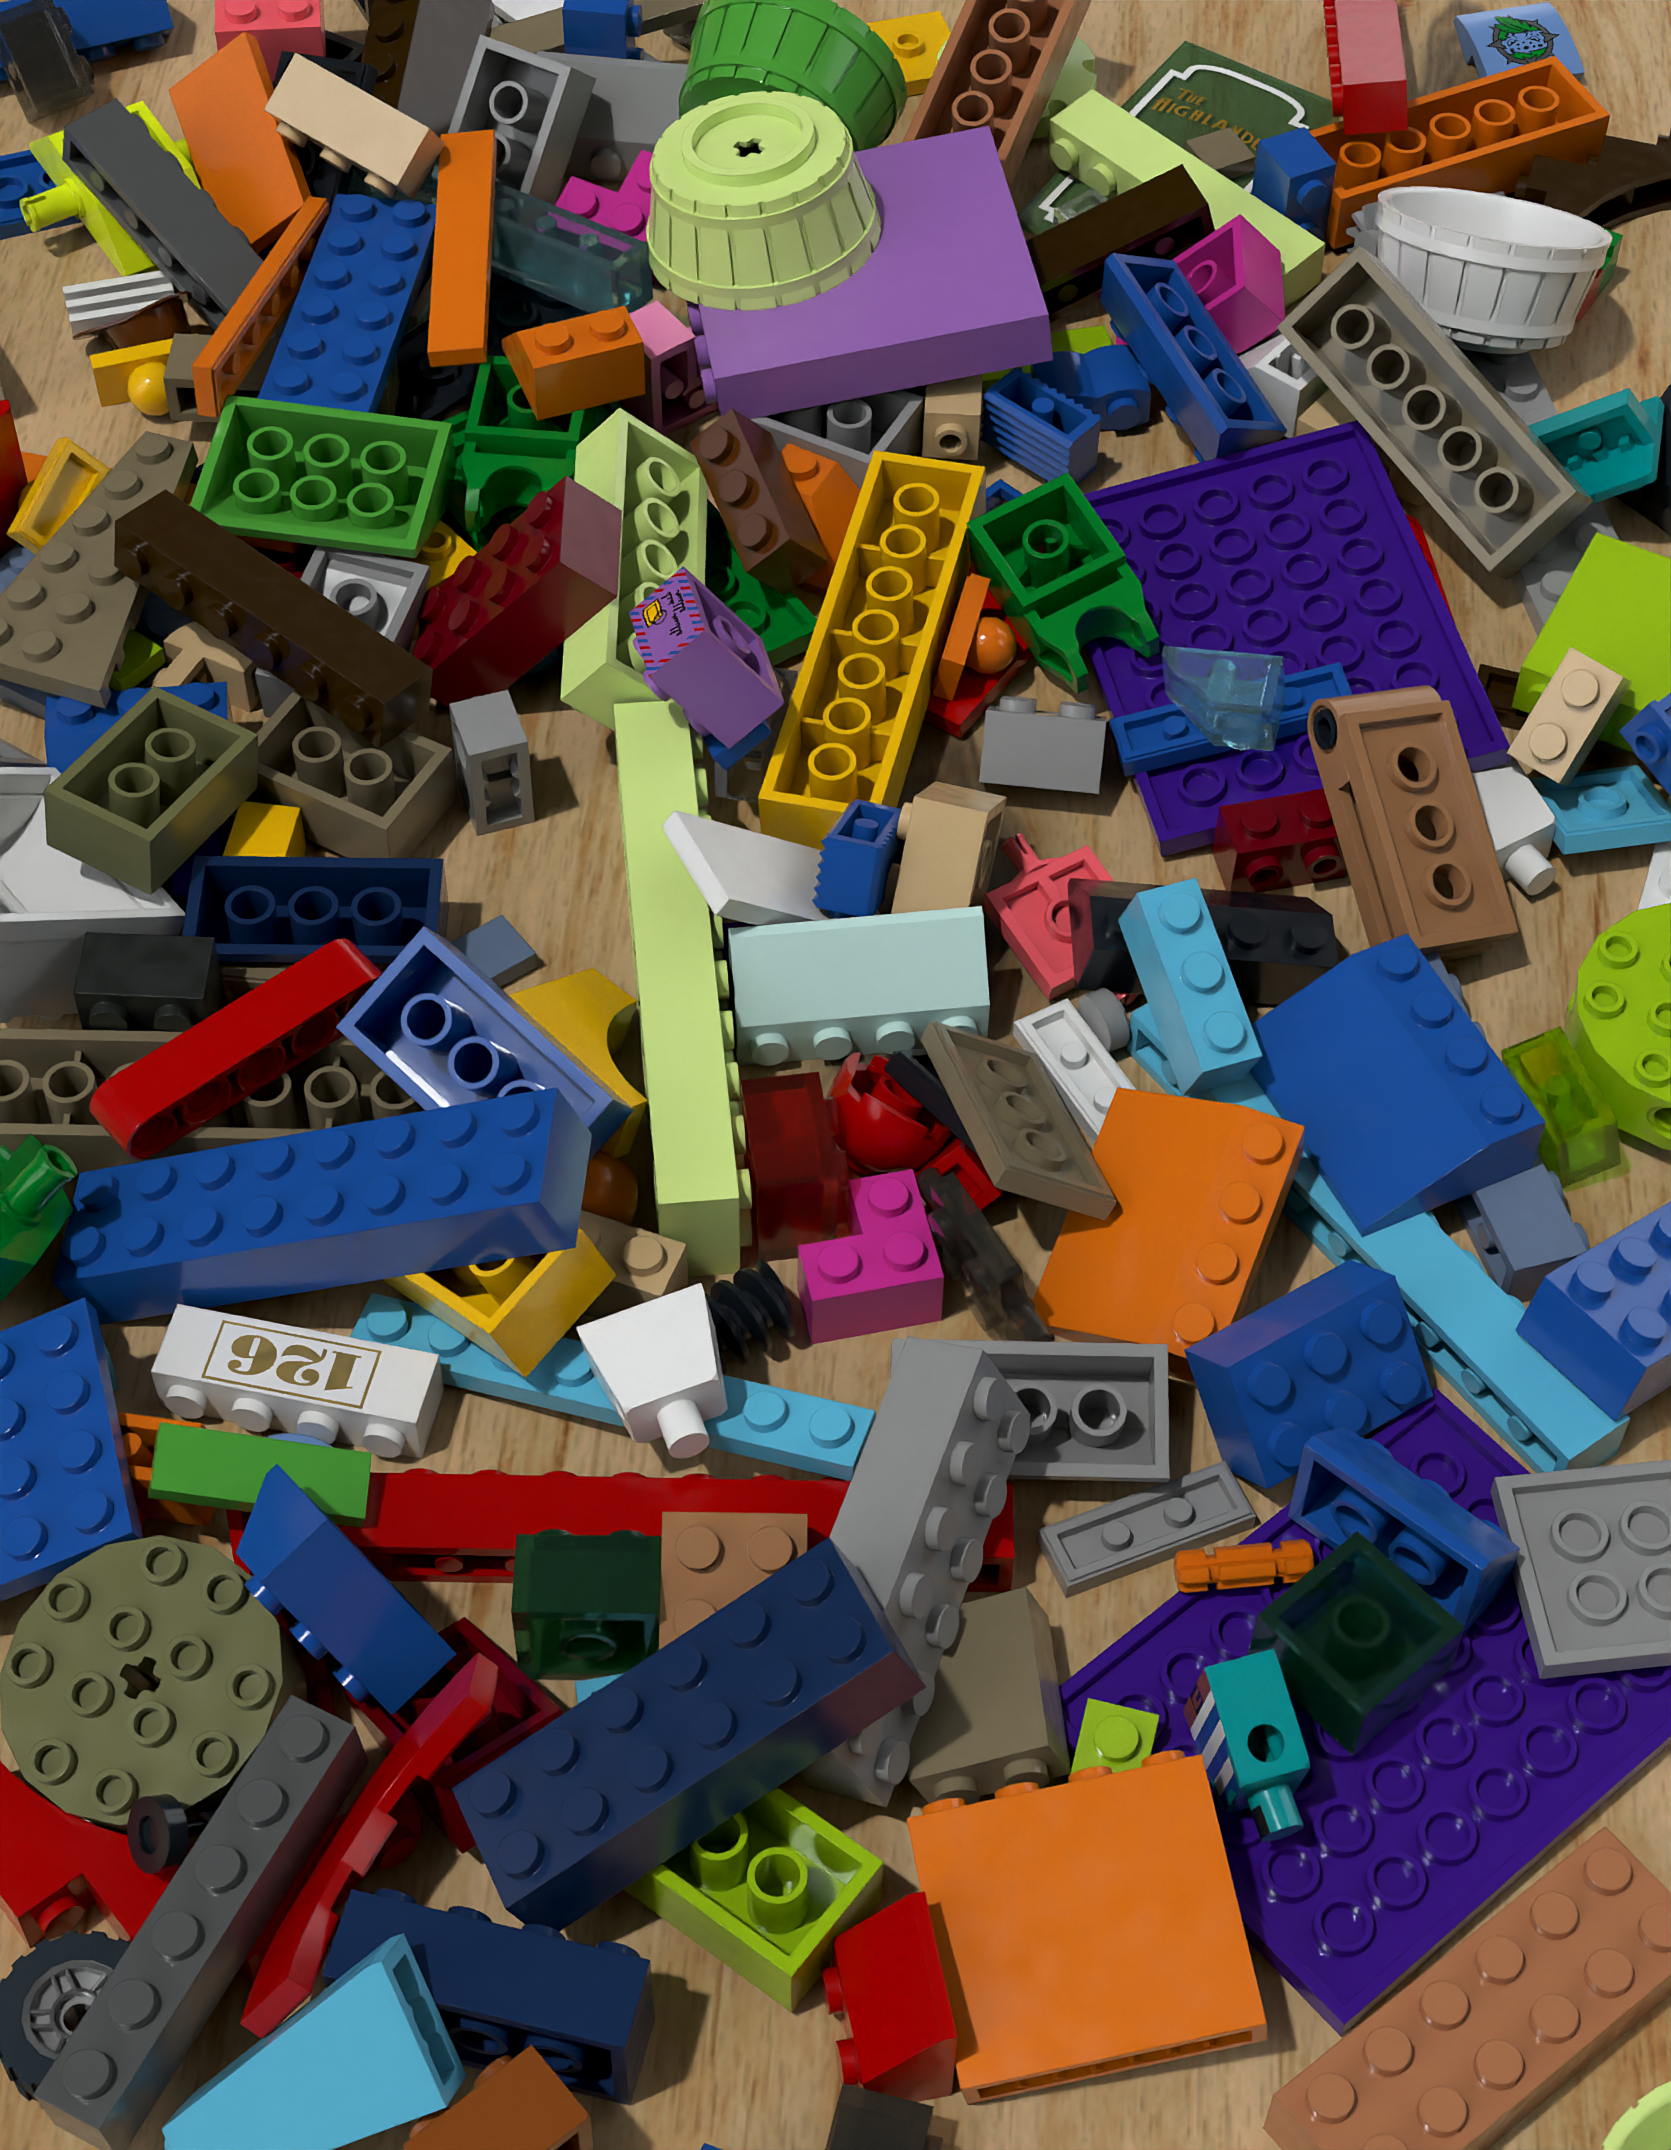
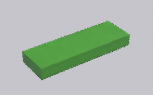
M160 1422L156 1432L148 1498L252 1512L266 1473L278 1464L335 1524L361 1528L366 1516L372 1453Z

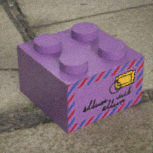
M684 566L629 612L636 634L633 645L643 658L646 670L642 673L646 684L661 700L665 702L670 698L675 700L683 708V713L688 722L702 736L707 737L712 733L730 749L784 704L762 638Z

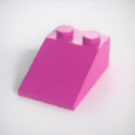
M1241 214L1172 260L1175 261L1235 353L1244 352L1257 342L1274 335L1278 330L1277 326L1285 319L1281 252ZM1116 335V345H1128V343Z

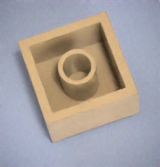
M935 781L916 794L912 803H904L897 827V839L906 840L900 864H892L885 888V899L893 901L891 914L983 905L985 894L988 893L1007 797Z

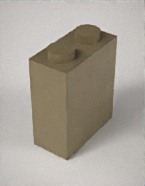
M1027 1587L962 1603L958 1612L959 1628L952 1645L944 1650L934 1677L935 1691L933 1701L929 1710L919 1717L909 1744V1781L929 1803L948 1798H962L966 1801V1805L976 1803L980 1796L995 1793L997 1790L1008 1785L1034 1782L1039 1785V1788H1042L1049 1782V1779L1071 1773L1048 1615Z

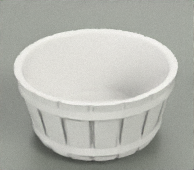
M1426 186L1395 187L1381 191L1378 194V209L1375 223L1378 226V258L1454 344L1461 349L1496 354H1519L1532 349H1547L1563 344L1567 335L1573 331L1576 316L1599 268L1604 265L1607 250L1612 242V235L1607 230L1587 219L1562 210L1511 197L1470 190Z

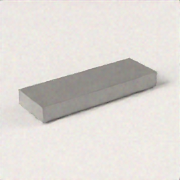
M1222 1461L1038 1529L1037 1543L1065 1598L1175 1558V1554L1180 1550L1199 1549L1252 1529L1256 1515L1227 1463Z

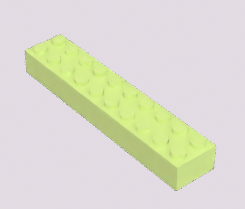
M675 700L614 704L618 792L645 1097L648 1100L646 1108L658 1235L687 1244L688 1277L732 1274L740 1270V1247L752 1246L750 1217L752 1197L749 1169H745L744 1154H746L743 1115H739L738 1101H740L738 1064L734 1062L732 1051L734 1049L732 1011H728L726 999L729 998L727 962L723 960L722 950L713 951V949L724 948L722 917L714 914L662 827L675 810L711 820V816L707 815L706 809H698V806L708 805L706 769H702V764H693V760H703L702 735L689 724L683 713V708Z

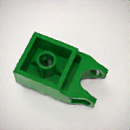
M487 355V362L480 363L464 432L465 445L461 458L463 488L465 490L466 531L480 532L489 524L492 516L505 508L516 506L528 508L532 499L539 492H547L564 476L574 480L576 446L593 432L596 406L537 421L508 358L505 356Z
M1068 472L966 523L971 564L980 576L990 579L988 589L1027 644L1040 666L1066 682L1077 694L1089 689L1086 680L1089 672L1079 652L1091 640L1100 637H1114L1124 641L1131 649L1140 652L1147 658L1159 653V635L1145 609L1141 582L1127 564L1126 554Z

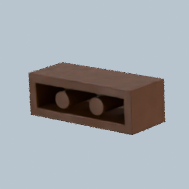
M730 409L689 442L747 574L787 595L829 562L774 438L769 431L736 410Z

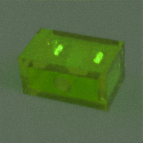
M1561 1026L1501 1050L1502 1063L1546 1122L1538 1150L1550 1171L1555 1172L1558 1176L1562 1188L1621 1164L1617 1120Z

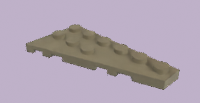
M145 431L0 595V679L106 709L111 696L108 686L113 671H120L125 658L123 650L124 641L128 631L136 629L150 591L136 580L125 576L120 569L114 566L115 520L165 489L181 500H184L198 463L193 442Z

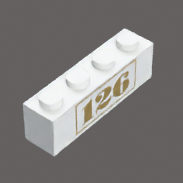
M177 1304L151 1370L160 1407L167 1408L178 1416L190 1419L207 1416L232 1421L244 1429L256 1432L273 1429L288 1433L304 1434L318 1438L328 1444L339 1442L364 1447L375 1455L387 1458L404 1455L422 1459L444 1392L439 1354Z

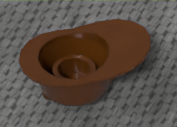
M183 291L167 296L147 305L125 319L81 332L72 338L73 340H80L103 335L113 349L117 350L171 339L174 337V333L191 334L183 304L192 297V292Z

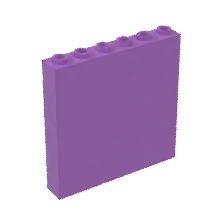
M989 126L854 152L863 175L875 195L876 207L881 220V233L879 242L875 250L871 251L872 255L865 265L854 275L851 274L849 279L823 294L819 293L816 297L787 306L780 305L777 308L765 310H721L705 307L701 303L695 304L686 300L692 333L696 336L694 342L706 403L718 402L721 417L730 409H734L748 419L1052 361L1049 314Z

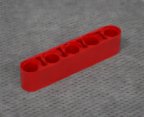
M346 938L331 941L110 1077L93 1094L89 1103V1111L130 1158L142 1160L156 1155L344 1036L336 1026L381 976L382 972L352 941Z

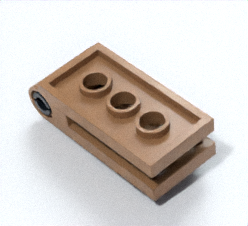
M1428 685L1316 700L1308 714V736L1369 946L1373 947L1408 934L1423 955L1437 952L1441 961L1482 955L1493 948L1492 942L1507 940L1519 932L1450 701H1442L1437 691Z

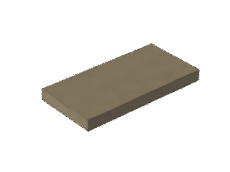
M930 1022L920 1040L994 1187L1106 1220L1117 1203L1115 1197L1037 1054L939 1022Z

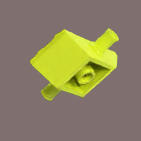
M143 101L125 106L131 114L138 115L144 121L150 136L165 152H171L178 159L184 174L198 189H201L193 170L195 167L185 138L173 142ZM64 130L29 143L30 151L56 185L55 188L29 198L20 199L22 215L32 232H37L43 227L75 216L83 222L122 277L160 270L62 160Z

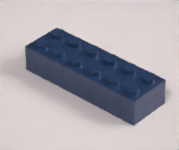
M828 1537L451 1789L505 1909L525 1925L540 1924L560 1932L927 1687L863 1575L832 1539Z

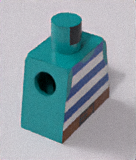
M1274 1648L1204 1667L1183 1708V1713L1199 1754L1203 1756L1205 1769L1222 1810L1225 1813H1233L1250 1808L1262 1842L1282 1839L1300 1831L1304 1825L1292 1794L1295 1793L1308 1773L1310 1762Z

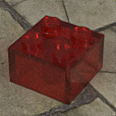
M819 1072L740 1080L741 1115H743L746 1141L744 1161L745 1169H749L752 1197L750 1214L758 1261L760 1259L765 1262L798 1258L799 1245L837 1239V1228L848 1226L847 1204L844 1190L849 1189L847 1159L845 1150H837L836 1142L832 1138V1136H839L837 1103L835 1096H823Z

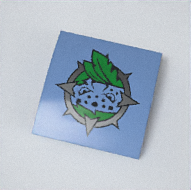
M1550 2L1459 15L1453 21L1466 65L1475 63L1479 79L1552 56H1556L1579 82L1585 73L1574 41L1562 18Z

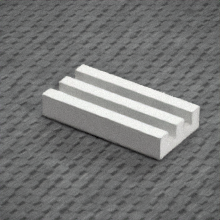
M161 270L62 287L73 336L125 319L147 305L174 294L172 282Z

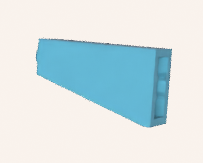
M404 1933L385 1941L276 2027L268 2036L266 2035L191 2094L161 2129L165 2136V2150H333L446 2108L467 2077V2074Z

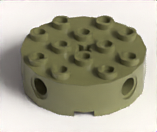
M163 1535L105 1545L58 1573L19 1619L0 1672L1 1730L24 1779L66 1813L97 1827L127 1835L130 1811L134 1803L141 1797L160 1794L172 1795L181 1804L187 1822L195 1821L200 1812L217 1810L289 1697L293 1695L308 1702L306 1670L301 1666L300 1644L289 1631L292 1625L284 1610L282 1609L274 1617L244 1585L252 1576L214 1547ZM155 1685H159L155 1692L151 1691Z

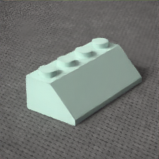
M982 906L728 928L730 1011H732L734 1043L738 1066L755 1064L772 1066L782 1062L810 1059L837 1060L850 1056L852 1053H861V1055L876 1053L893 1054L894 1051L922 1049L924 1046L920 1038L930 1022H939L985 1038L988 1036L990 999Z

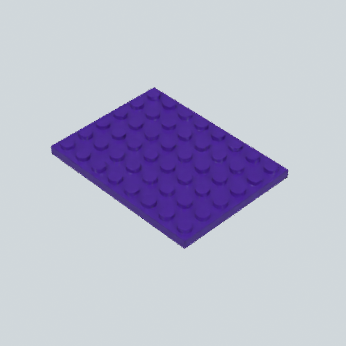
M1358 420L1084 494L1126 554L1127 564L1141 582L1145 609L1159 635V653L1150 658L1131 649L1124 641L1114 637H1100L1084 645L1111 719L1340 662L1352 694L1428 685L1437 691L1442 701L1449 700L1471 773L1510 763V755L1507 754L1510 745L1371 437ZM1308 731L1132 775L1161 857L1214 843L1219 806L1323 788Z
M1436 1388L1432 1389L1434 1396L1402 1413L1371 1438L1383 1445L1391 1453L1395 1461L1421 1479H1429L1439 1484L1449 1494L1452 1501L1480 1520H1488L1499 1526L1490 1493L1494 1478L1531 1474ZM1290 1502L1238 1545L1270 1542L1272 1549L1280 1548V1541L1297 1539L1309 1541L1314 1556V1570L1310 1580L1283 1583L1282 1577H1274L1273 1585L1218 1590L1215 1583L1207 1584L1208 1591L1189 1593L1179 1591L1059 1686L1068 1754L1072 1761L1074 1760L1088 1698L1159 1715L1151 1755L1163 1751L1180 1750L1185 1753L1186 1757L1199 1755V1751L1183 1713V1708L1203 1668L1274 1648L1310 1762L1308 1773L1295 1793L1292 1794L1304 1825L1303 1829L1282 1839L1262 1842L1250 1808L1233 1813H1225L1219 1804L1208 1774L1207 1777L1247 1941L1342 2036L1671 1744V1665L1540 1679L1512 1574L1505 1588L1459 1640L1288 1517Z

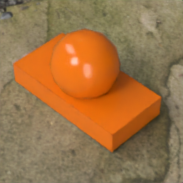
M971 573L970 577L967 576L932 685L931 690L934 691V696L949 701L953 700L965 663L978 673L994 674L1005 670L1016 655V635L1010 626L997 617L979 618L990 583L989 578Z

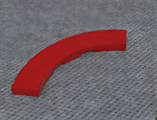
M478 1652L452 1678L398 1741L357 1796L311 1867L275 1933L259 1968L242 2014L240 2024L258 2037L268 2036L312 1994L322 1961L340 1922L339 1916L332 1912L331 1908L348 1877L364 1878L379 1851L397 1826V1820L388 1813L405 1791L421 1781L426 1780L429 1782L457 1747L490 1714L499 1674L497 1673L498 1666Z

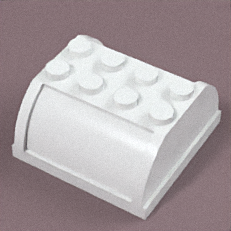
M0 767V1023H8L13 1017L40 1016L48 1020H59L64 1014L78 1013L73 991L86 932L177 936L185 920V912L162 886L152 895H149L47 845L44 790L61 775L55 767Z

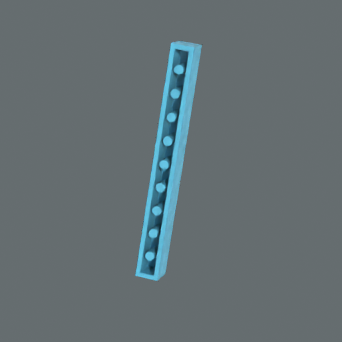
M1147 1003L1131 1012L1130 1039L1126 1051L1169 1095L1182 1096ZM1250 1071L1241 1081L1183 1096L1243 1105L1281 1118ZM1303 1151L1282 1212L1336 1267L1348 1260H1352L1395 1275L1420 1354L1536 1473L1598 1467L1618 1453L1630 1417L1626 1414L1615 1422L1515 1330L1526 1311V1307L1516 1297L1507 1295L1485 1273L1477 1257L1467 1250H1462L1440 1228L1437 1219L1430 1210L1362 1237Z

